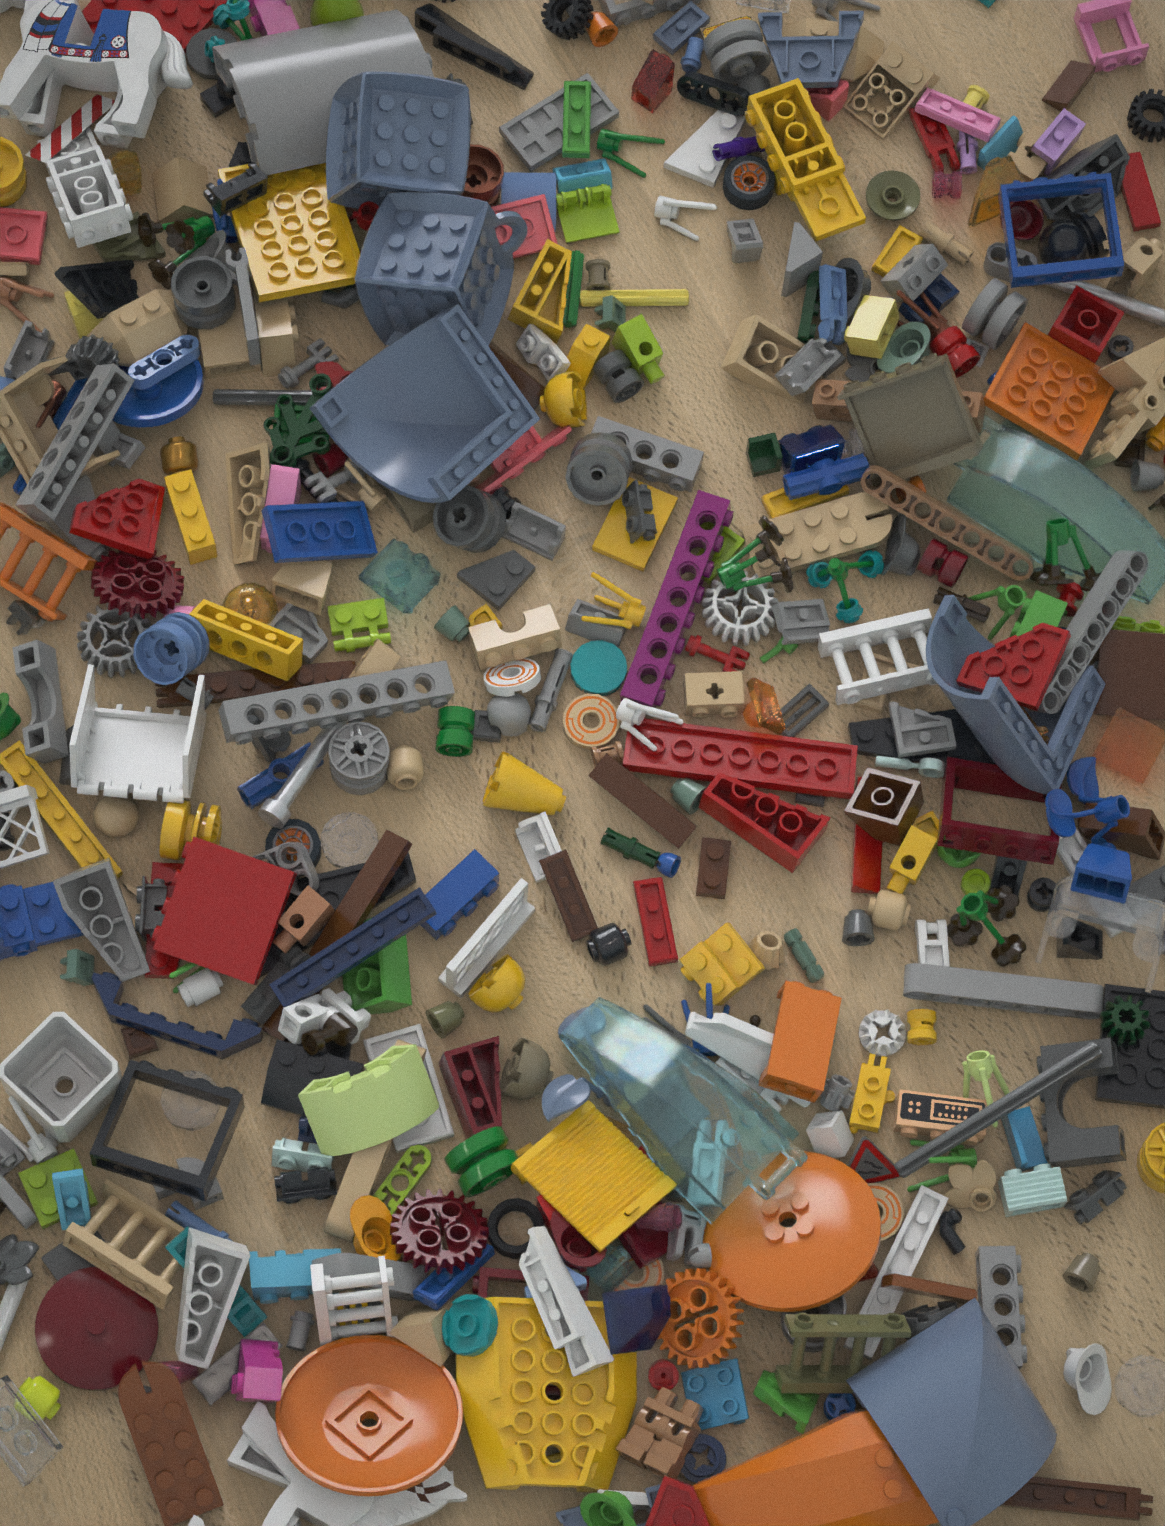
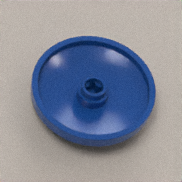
M162 359L158 364L167 365L171 360ZM199 360L193 361L150 388L139 390L131 386L112 420L118 424L130 427H155L175 421L188 413L196 405L203 392L204 378ZM118 366L126 374H128L129 367Z

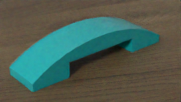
M188 1226L165 1246L183 1268L185 1265ZM239 1285L227 1318L246 1337L267 1318V1315L245 1289Z

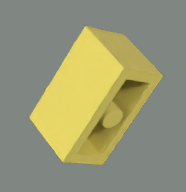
M870 295L863 296L860 305L857 306L854 312L853 321L850 326H847L844 334V340L848 344L850 354L882 358L900 318L895 299Z

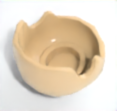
M105 796L97 803L92 814L95 828L109 838L125 837L135 829L139 820L138 808L129 798Z

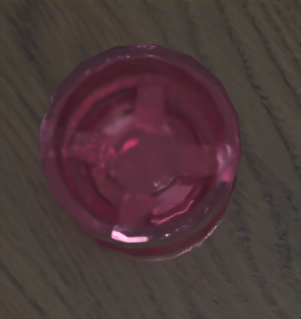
M933 171L932 197L942 198L943 196H950L952 199H960L962 193V172L953 171L951 174H945L943 171Z

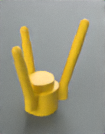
M592 572V578L628 602L623 601L620 604L608 598L595 595V600L620 610L618 617L623 619L582 616L581 620L597 624L622 626L631 630L632 625L639 627L646 610V606L641 604L642 600L632 597L605 578Z

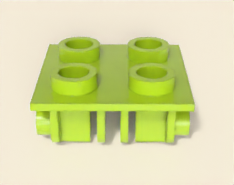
M601 184L589 188L585 187L584 189L578 188L574 191H562L556 194V207L566 243L620 233L610 197L612 196L610 185Z

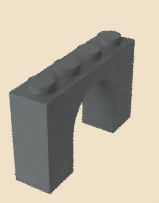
M1111 1038L1040 1046L1041 1056H1037L1039 1074L1091 1042L1097 1043L1103 1053L1102 1057L1040 1094L1041 1102H1045V1113L1041 1115V1122L1044 1132L1047 1131L1048 1142L1044 1143L1045 1159L1049 1160L1054 1167L1067 1168L1127 1161L1124 1131L1119 1125L1078 1128L1067 1123L1063 1113L1065 1095L1073 1084L1088 1077L1119 1074L1117 1045Z

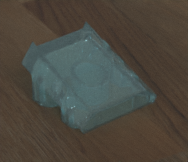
M393 538L359 574L358 579L384 597L385 600L401 612L412 614L415 606L435 585L438 586L441 573L432 567L426 555L423 553L415 554L406 543Z

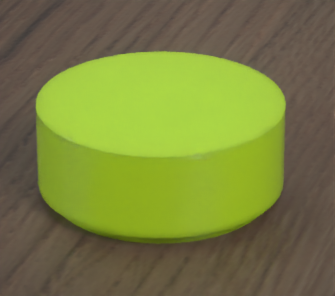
M978 868L968 870L961 880V890L965 895L977 893L979 890L987 894L991 886L989 875L984 870Z

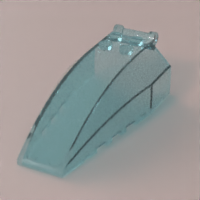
M598 997L560 1033L559 1038L580 1066L588 1072L595 1086L602 1089L611 1101L610 1106L615 1112L618 1111L629 1125L628 1130L631 1134L639 1138L647 1149V1155L653 1163L677 1184L675 1189L710 1224L723 1213L748 1185L760 1197L769 1200L775 1194V1188L796 1167H801L808 1160L806 1153L792 1144L800 1133L757 1091L703 1054L632 1012ZM780 1153L788 1158L767 1180H763L759 1176Z

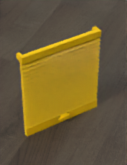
M587 1100L514 1161L511 1166V1171L515 1175L519 1173L599 1252H602L677 1186L633 1142H630L629 1138H626L625 1134H622L621 1130H618L600 1110L596 1109L590 1100Z

